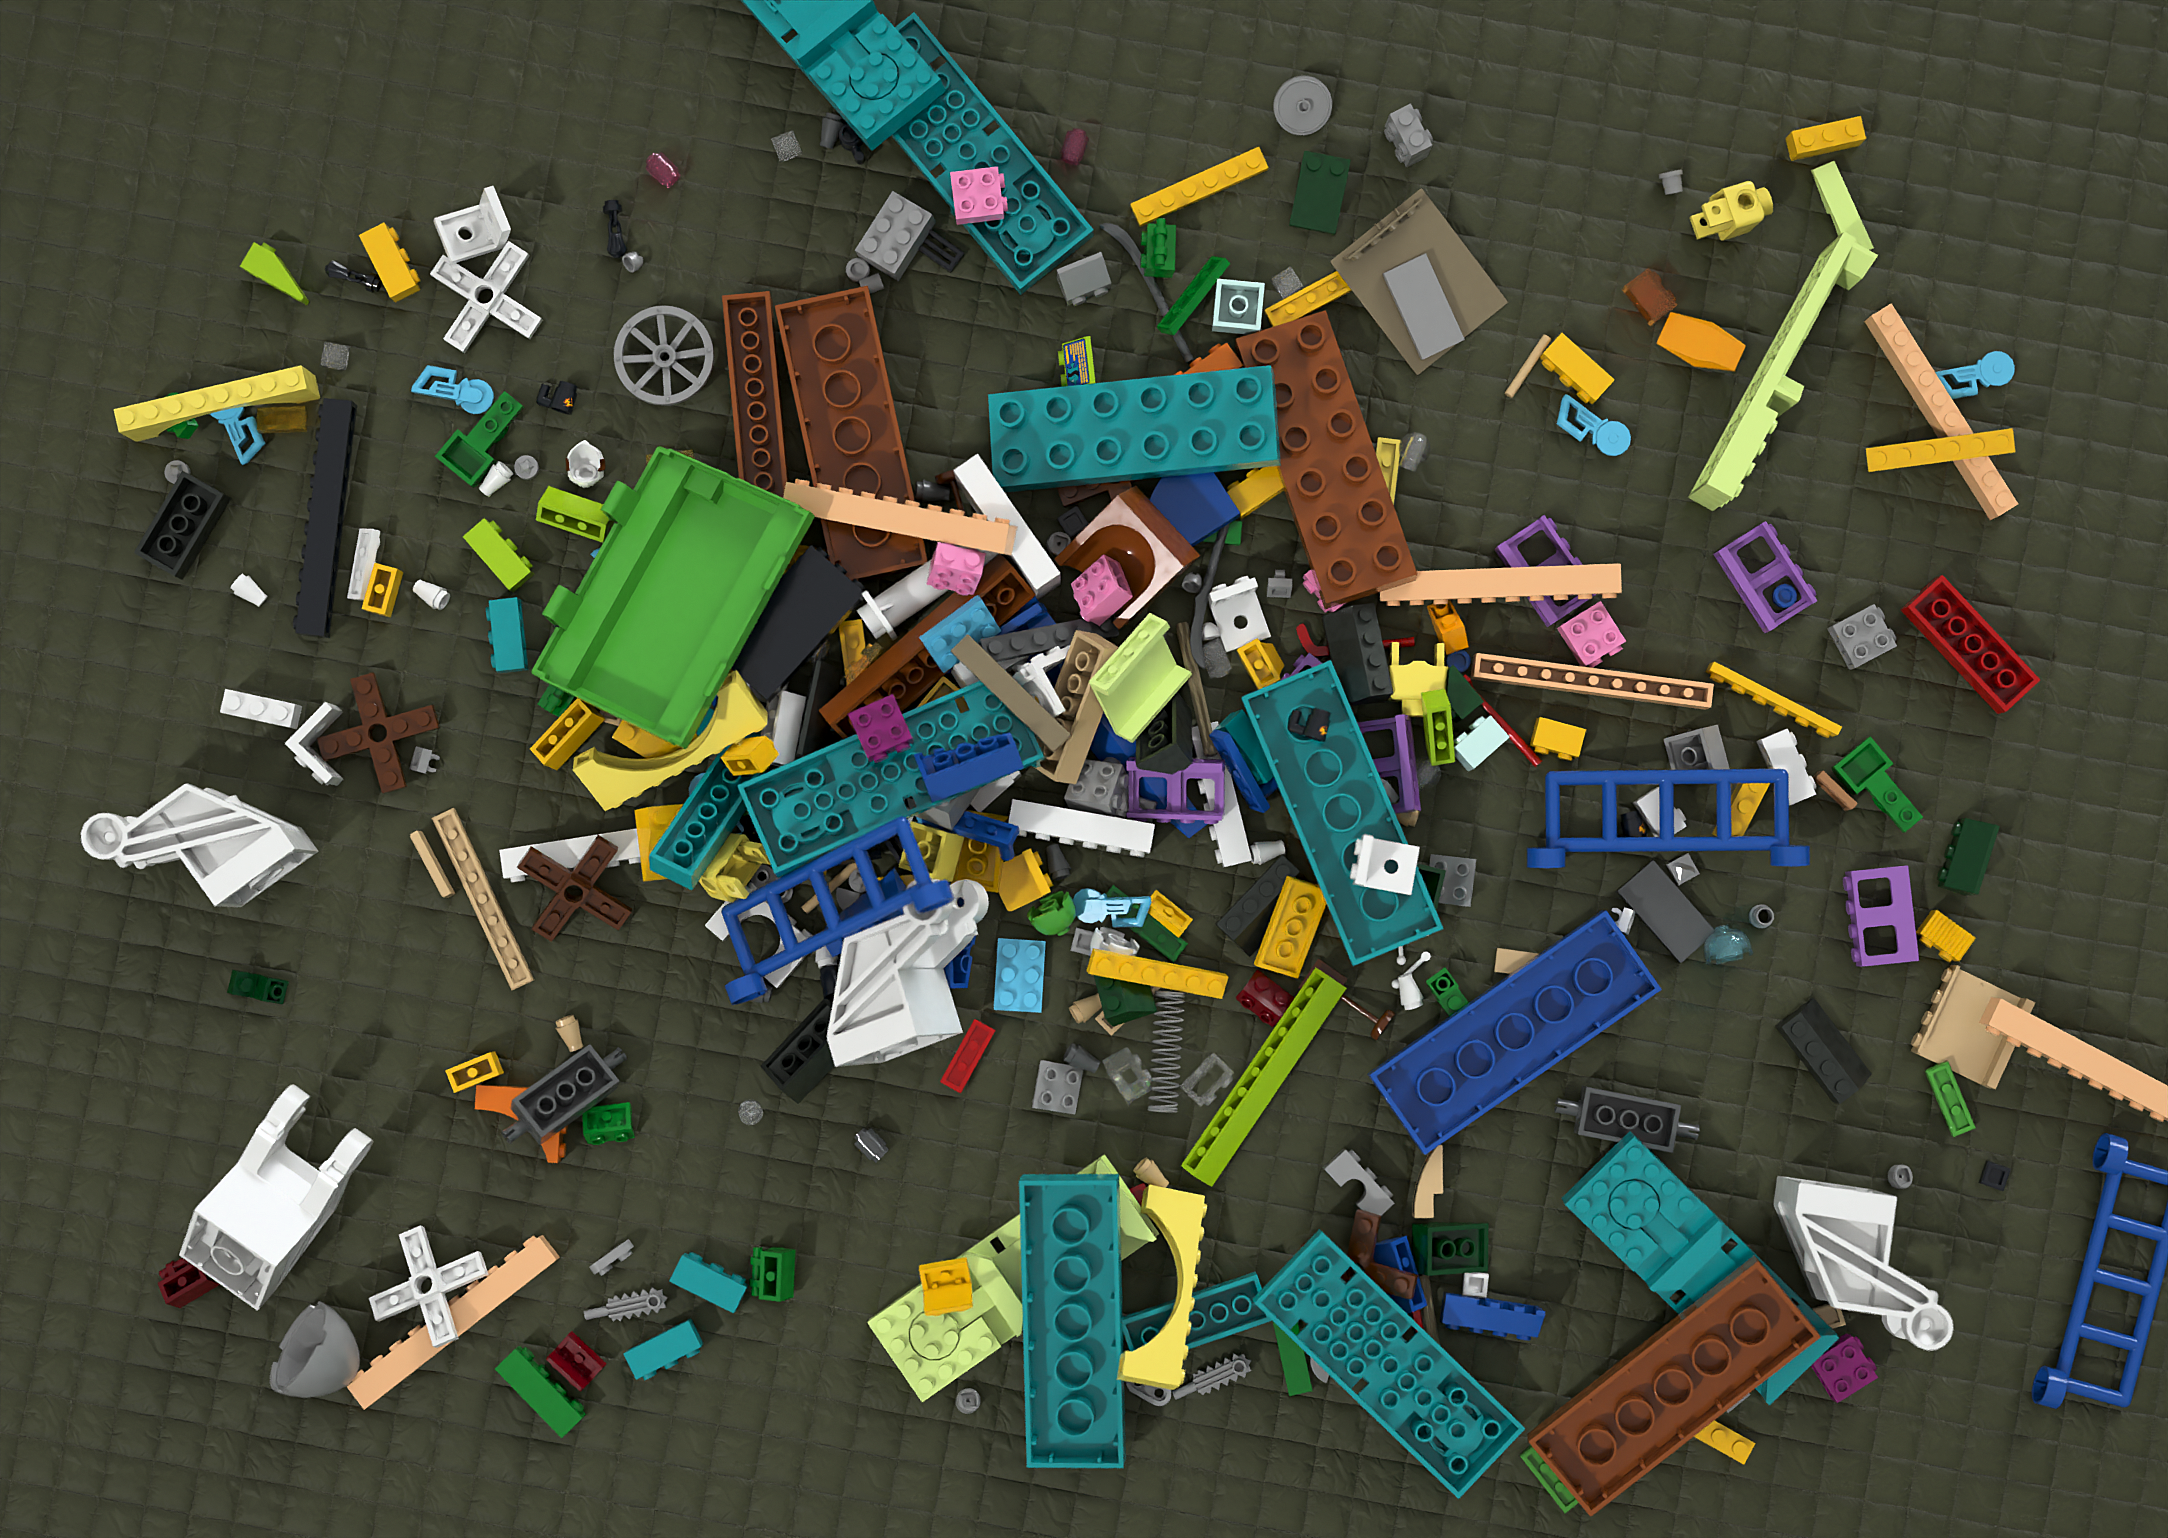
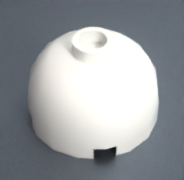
M1101 927L1100 930L1096 928L1090 943L1091 953L1094 948L1136 956L1140 947L1134 939L1131 938L1129 942L1124 939V933L1107 927Z

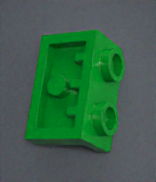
M630 1102L595 1106L582 1114L583 1135L588 1144L601 1145L607 1141L625 1142L628 1139L635 1138V1132L632 1128V1106Z

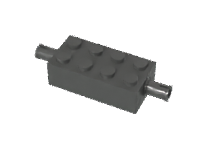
M589 1044L515 1097L511 1102L510 1109L518 1117V1121L501 1131L503 1137L508 1138L506 1141L511 1144L525 1132H528L541 1145L617 1090L619 1080L611 1070L627 1060L625 1053H620L622 1049L618 1047L602 1059Z
M1582 1086L1578 1102L1557 1098L1555 1104L1565 1107L1555 1106L1554 1113L1575 1116L1576 1121L1573 1133L1619 1142L1631 1131L1647 1148L1673 1153L1676 1136L1697 1140L1699 1135L1689 1132V1130L1699 1132V1125L1679 1122L1681 1105L1586 1086Z

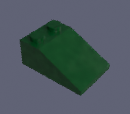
M1304 151L1289 226L1335 235L1350 167V159Z
M1430 1222L1412 1224V1256L1417 1272L1422 1275L1433 1276L1488 1271V1223Z

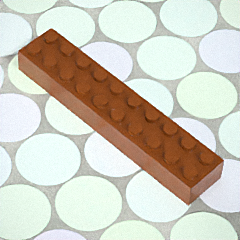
M769 291L723 295L722 302L738 475L740 479L783 498L786 482H789L772 296Z
M999 553L983 567L982 576L974 595H961L955 591L824 705L819 712L843 739L857 734L848 715L853 711L893 694L902 712L948 672L943 673L920 640V636L976 595L982 599L1000 627L1036 594L1014 567Z

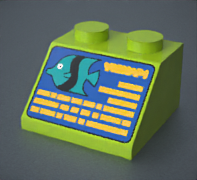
M1090 336L1063 343L1062 351H1058L1059 365H1064L1065 374H1060L1062 387L1094 384L1095 374Z

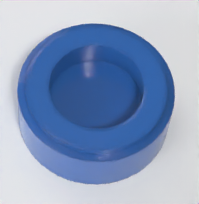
M1779 585L1772 592V601L1779 608H1788L1796 602L1797 593L1791 585Z
M1464 650L1448 654L1446 658L1447 667L1449 668L1454 665L1460 673L1466 671L1471 662L1469 654Z

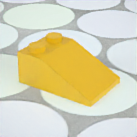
M623 720L612 738L646 759L661 757L682 749L678 745L664 741ZM696 733L693 736L691 742L698 737Z
M684 804L654 806L634 810L643 881L667 879L650 870L649 855Z
M965 810L1006 823L1009 822V816ZM964 837L951 884L964 879L973 880L981 884L985 891L998 893L1004 861L1000 857L999 848Z

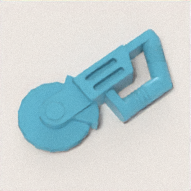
M1993 351L1986 354L1982 360L1978 359L1976 365L1935 373L1950 397L1957 399L1978 395L1976 383L1978 380L1985 387H1989V385L2001 386L2008 383L2015 373V365L2008 354L2002 351ZM1949 375L1955 385L1969 382V387L1952 390L1943 376Z
M430 365L426 366L411 388L412 393L454 400L457 406L461 405L466 412L471 414L486 412L494 401L493 390L485 381L480 379L469 381L465 378L456 385L457 370ZM431 376L449 378L448 383L435 381L429 390L422 389Z
M1565 394L1563 396L1557 419L1558 426L1580 442L1590 432L1592 434V444H1597L1600 451L1608 456L1620 455L1628 449L1631 435L1624 424L1618 421L1608 422V418L1602 421L1569 395ZM1570 405L1577 409L1574 421L1584 428L1583 431L1567 421Z
M244 407L210 413L211 416L219 420L218 423L225 425L242 465L247 464L266 444L254 416L240 420L245 410ZM248 426L254 442L243 453L241 447L249 439L244 427Z
M1086 888L1081 889L1075 894L1073 902L1075 904L1076 916L1083 922H1103L1108 914H1111L1113 927H1143L1151 905V897H1107L1105 893L1101 895L1095 889ZM1133 903H1141L1136 918H1119V914H1128L1131 911Z

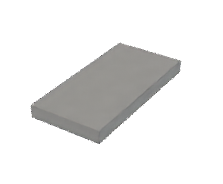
M1426 253L1382 274L1421 360L1465 340Z

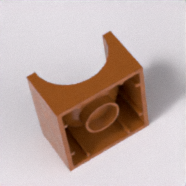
M1134 486L1117 495L1054 560L1060 566H1071L1082 573L1103 554L1120 563L1133 595L1128 602L1115 612L1113 624L1118 629H1121L1136 619L1201 555L1140 489Z

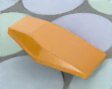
M1670 312L1657 341L1659 346L1694 367L1735 372L1746 348V345L1713 322Z

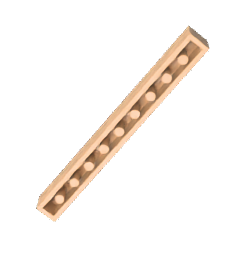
M1889 304L1866 319L1864 322L1937 437L1944 438L1973 434V431L1893 305ZM1988 456L1953 461L1990 520L2018 505V502Z
M795 479V483L786 482L783 498L800 505L818 518L1012 555L1017 526L1009 525L1010 520L996 517L995 522L986 521V515L973 513L971 518L964 516L965 511L950 509V513L942 512V507L928 504L927 509L919 508L920 503L906 500L905 505L897 503L898 498L883 496V500L875 499L876 494L862 491L861 496L853 495V490L839 487V492L831 491L830 485L817 483V488L809 486L810 481Z
M1621 563L1417 571L1415 581L1381 591L1380 601L1386 602V606H1400V601H1410V605H1424L1426 600H1433L1434 605L1448 604V600L1457 599V604L1472 603V599H1481V603H1494L1496 598H1505V602H1519L1520 597H1529L1530 601H1544V596H1554V600H1568V595H1578V599H1592V594H1602L1603 599L1617 598V594L1622 593Z
M1481 653L1473 655L1470 679L1704 710L1711 708L1714 684Z
M1991 997L1979 1021L1980 1024L1986 1026L1985 1031L1998 1037L2000 1034L2007 1037L2006 1042L2016 1047L2022 1045L2028 1048L2026 1052L2037 1058H2040L2042 1055L2048 1059V1064L2061 1069L2062 1066L2067 1068L2069 1075L2077 1079H2082V1077L2088 1079V1085L2102 1090V1088L2109 1090V1096L2120 1101L2123 1098L2130 1101V1107L2139 1111L2145 1109L2151 1112L2149 1116L2160 1122L2168 1121L2167 1085L2001 998Z
M533 1235L523 1243L525 1247L519 1253L514 1250L504 1258L506 1263L500 1268L495 1265L487 1271V1278L479 1283L478 1280H475L466 1287L467 1293L460 1298L459 1295H456L448 1301L458 1337L560 1258L543 1235L538 1238ZM419 1324L408 1333L410 1338L405 1342H402L400 1339L389 1347L391 1352L387 1356L379 1355L369 1364L372 1367L364 1372L361 1369L357 1372V1375L347 1388L365 1410L451 1342L438 1348L433 1347L427 1325L422 1328Z

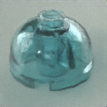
M1729 925L1716 927L1715 933L1708 936L1703 947L1706 965H1711L1713 960H1716L1717 965L1743 959V953L1748 952L1749 956L1754 954L1748 936L1739 929H1730Z

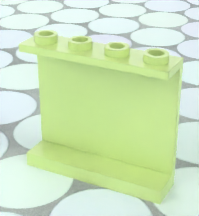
M1151 613L1145 617L1089 681L1115 734L1132 743L1192 675L1191 671L1176 664L1163 637L1170 628L1168 622Z

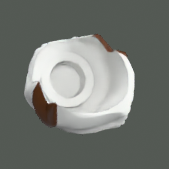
M583 440L570 450L565 459L569 480L580 487L589 488L603 478L606 465L599 449Z

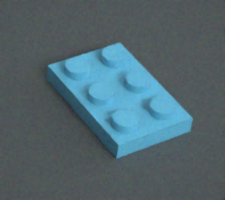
M976 595L919 638L939 669L945 673L960 662L951 653V650L967 634L978 643L980 639L997 635L1001 632V629L982 599Z
M998 938L994 1010L1041 1013L1046 941Z

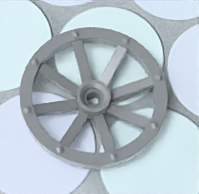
M655 306L635 314L622 327L614 347V363L620 380L634 396L654 405H675L692 398L707 383L714 365V348L708 331L694 315L673 306ZM656 316L660 345L658 346L636 328L643 321ZM664 316L678 317L687 322L670 345L667 343ZM694 327L703 340L704 348L676 352L677 348ZM629 335L635 336L653 354L623 356L624 347ZM664 353H667L669 355V359L667 361L661 360ZM705 356L704 366L698 378L677 362L680 359ZM655 362L636 384L630 380L624 364ZM670 368L675 369L689 380L692 385L686 390L672 395ZM660 369L663 370L664 396L649 394L641 390Z

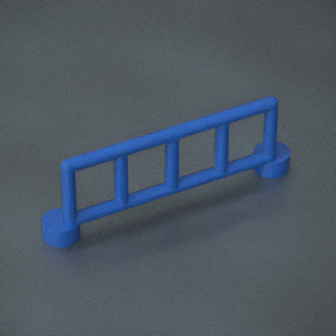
M1785 769L1550 771L1545 776L1546 847L1527 848L1528 868L1566 867L1565 852L1770 851L1771 866L1810 865V846L1789 845V775ZM1774 783V836L1731 835V784ZM1659 784L1660 837H1617L1616 785ZM1674 784H1716L1717 837H1674ZM1560 785H1602V838H1560Z
M899 816L749 893L746 899L739 898L722 908L723 919L744 973L743 977L725 985L731 1005L741 1004L767 993L768 990L763 976L911 903L914 904L917 913L921 914L938 909L954 901L955 898L948 880L932 883L909 820L906 817ZM898 834L917 884L885 899L867 849ZM854 857L872 907L841 921L823 872ZM810 879L828 928L798 943L780 894ZM767 901L785 950L756 964L738 915Z
M2104 1133L2099 1137L2095 1145L2093 1167L2095 1170L2107 1174L2056 1369L2042 1366L2037 1371L2033 1381V1402L2053 1409L2061 1405L2066 1392L2120 1407H2128L2131 1404L2168 1262V1201L2161 1227L2112 1213L2122 1173L2168 1185L2167 1170L2127 1159L2128 1142L2125 1138ZM2108 1227L2157 1241L2147 1282L2098 1268ZM2094 1282L2143 1295L2132 1336L2084 1323ZM2080 1337L2129 1350L2118 1391L2069 1377Z

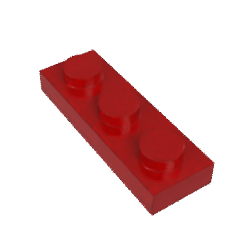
M974 1019L940 1082L961 1093L996 1030Z

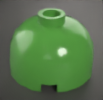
M1058 891L1040 900L1041 906L1035 909L1033 905L1028 911L1027 918L1037 931L1044 935H1064L1070 930L1069 926L1076 917L1075 904L1067 891L1065 894L1063 891Z

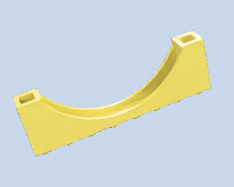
M300 365L114 409L119 433L137 442L159 437V434L164 430L202 415L260 404H299L320 399L315 375Z
M735 670L727 675L717 693V705L707 727L688 745L687 749L682 748L661 757L631 759L608 755L597 751L593 747L574 757L573 771L605 811L617 808L629 798L638 797L644 790L660 785L670 776H677L685 768L701 763L712 754L720 753L728 745L742 741L745 736L753 732L761 731L767 725L768 712L738 671Z
M1148 1185L1143 1191L1140 1213L1146 1214L1156 1224L1170 1246L1177 1269V1295L1171 1315L1160 1332L1146 1345L1133 1352L1125 1351L1120 1355L1118 1380L1170 1390L1176 1389L1184 1381L1185 1370L1182 1369V1363L1188 1353V1346L1185 1345L1186 1336H1189L1191 1330V1321H1188L1189 1312H1192L1194 1307V1298L1191 1297L1192 1288H1195L1198 1275L1195 1274V1266L1199 1264L1201 1256L1198 1244L1204 1234V1227H1201V1221L1207 1211V1204H1204L1205 1196L1154 1185Z

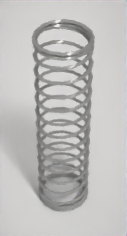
M1155 991V996L1178 1000L1173 1002H1156V1006L1179 1011H1159L1153 1013L1157 1016L1178 1020L1154 1021L1153 1024L1176 1028V1030H1155L1152 1033L1178 1039L1152 1041L1155 1044L1176 1048L1152 1049L1151 1052L1176 1058L1151 1059V1062L1176 1067L1151 1068L1150 1071L1174 1075V1077H1153L1150 1080L1176 1086L1150 1087L1149 1090L1174 1095L1149 1096L1148 1099L1174 1105L1148 1106V1111L1177 1113L1178 1108L1176 1106H1178V1103L1159 1098H1175L1179 1096L1176 1092L1161 1089L1178 1088L1179 1084L1164 1081L1163 1079H1177L1180 1075L1161 1070L1181 1068L1178 1064L1163 1062L1179 1060L1181 1056L1160 1051H1177L1182 1049L1178 1045L1163 1043L1180 1041L1182 1037L1162 1032H1179L1183 1028L1162 1023L1184 1021L1180 1017L1165 1015L1168 1013H1182L1184 1009L1161 1004L1184 1003L1183 999L1175 997H1185V993Z

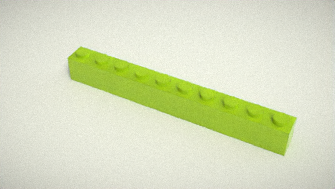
M1315 967L1181 1166L1209 1186L1212 1187L1347 989L1346 987Z

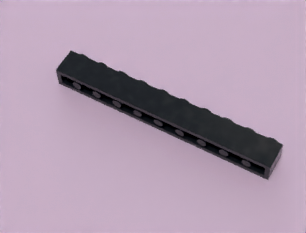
M324 398L323 404L319 406L318 415L321 418L320 428L318 427L316 430L318 449L313 454L315 474H312L310 478V487L313 490L312 498H309L307 503V510L310 512L309 521H306L304 527L307 540L306 545L302 547L301 553L304 565L299 571L301 590L296 595V605L299 607L298 615H295L293 619V628L296 629L295 633L302 636L330 638L357 404L353 401Z

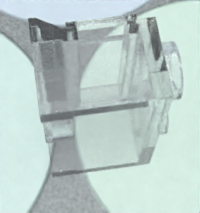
M1128 1047L1102 1060L1108 1076L1128 1106L1135 1099L1152 1090L1150 1082L1153 1079L1147 1069L1142 1070L1141 1066L1143 1064L1137 1053L1132 1055ZM1131 1068L1138 1080L1128 1085L1121 1073Z
M1211 1052L1185 1079L1180 1087L1200 1107L1203 1104L1208 1106L1217 1097L1214 1093L1220 1087L1225 1089L1232 1082L1233 1078L1231 1075L1234 1072L1214 1052ZM1217 1064L1224 1073L1199 1097L1191 1089Z

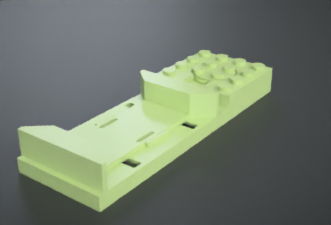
M1844 231L1820 253L1688 498L1714 511L1718 507L1722 508L1729 500L1732 501L1734 497H1738L1744 486L1741 481L1750 475L1755 466V463L1752 462L1753 459L1762 453L1767 444L1764 441L1767 433L1772 434L1778 424V421L1775 419L1798 403L1801 398L1804 386L1785 375L1809 334L1833 286L1836 283L1850 290L1863 279L1878 256L1855 243L1856 237Z
M1104 1154L1076 1174H1118V1172ZM1119 1175L1122 1261L1147 1242L1155 1241L1156 1236L1160 1233L1146 1214L1140 1213V1204ZM1020 1213L955 1258L967 1257L972 1280V1308L963 1312L955 1311L943 1313L939 1316H926L924 1313V1296L921 1282L868 1320V1325L921 1402H924L1002 1347V1344L1012 1337L1021 1335L1023 1330ZM995 1237H998L1006 1248L999 1254L990 1243Z

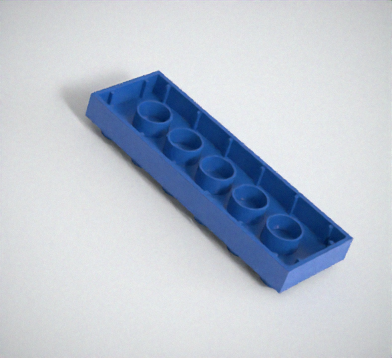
M1601 910L1367 1075L1421 1153L1426 1155L1662 989L1607 910Z

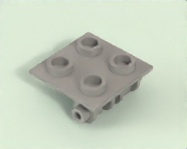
M1431 854L1429 866L1446 870L1438 903L1471 907L1477 859Z
M1040 1060L1032 1108L1075 1114L1083 1069L1067 1064Z

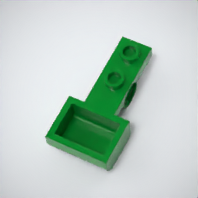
M504 391L467 436L457 429L435 457L471 487H476L487 476L492 465L497 463L494 458L487 454L488 450L494 443L499 442L506 435L509 425L524 409V406Z
M1869 736L1831 767V769L1852 795L1858 794L1865 788L1872 796L1875 805L1882 812L1886 813L1904 833L1922 819L1923 816L1886 774L1885 771L1893 765V762L1872 737Z

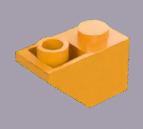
M1448 600V604L1428 605L1427 609L1439 642L1444 643L1446 655L1468 648L1465 626L1451 601Z

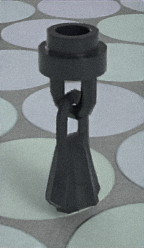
M607 200L603 206V213L609 214L610 218L608 222L609 240L607 251L614 258H621L627 250L622 238L621 225L617 220V214L622 212V205L619 204L618 200ZM617 226V233H613L612 227Z
M331 261L325 266L326 274L329 277L359 283L365 286L366 291L378 292L382 286V280L378 274H362L344 267L337 261ZM350 274H354V275H355V279L349 277Z

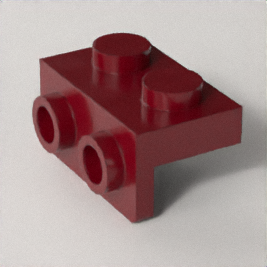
M1257 969L1244 988L1238 993L1236 1000L1244 1008L1255 1013L1262 1022L1273 1027L1284 1015L1294 997Z
M572 1331L546 1358L551 1366L560 1372L579 1391H582L607 1364Z

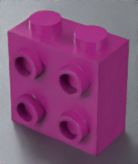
M893 694L848 714L869 762L873 760L875 763L881 762L888 758L887 754L897 751V753L903 752L911 747L910 744L914 743Z
M1847 1333L1839 1337L1811 1365L1831 1400L1839 1403L1878 1378L1874 1372L1877 1370L1874 1362L1870 1357L1866 1358L1861 1351L1864 1349L1861 1341L1856 1336L1853 1338V1336Z

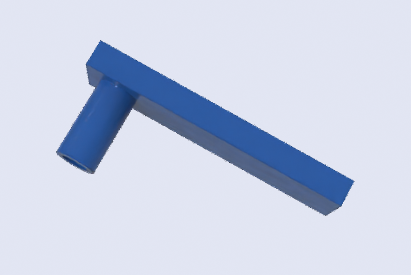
M1214 730L1209 734V737L1220 757L1225 759V765L1249 808L1265 813L1270 808L1266 798L1278 788L1274 777L1269 782L1258 786L1230 734Z
M964 811L953 830L922 819L924 825L997 846L1000 857L1004 861L1014 858L1013 843L1020 832L1019 827L968 811Z

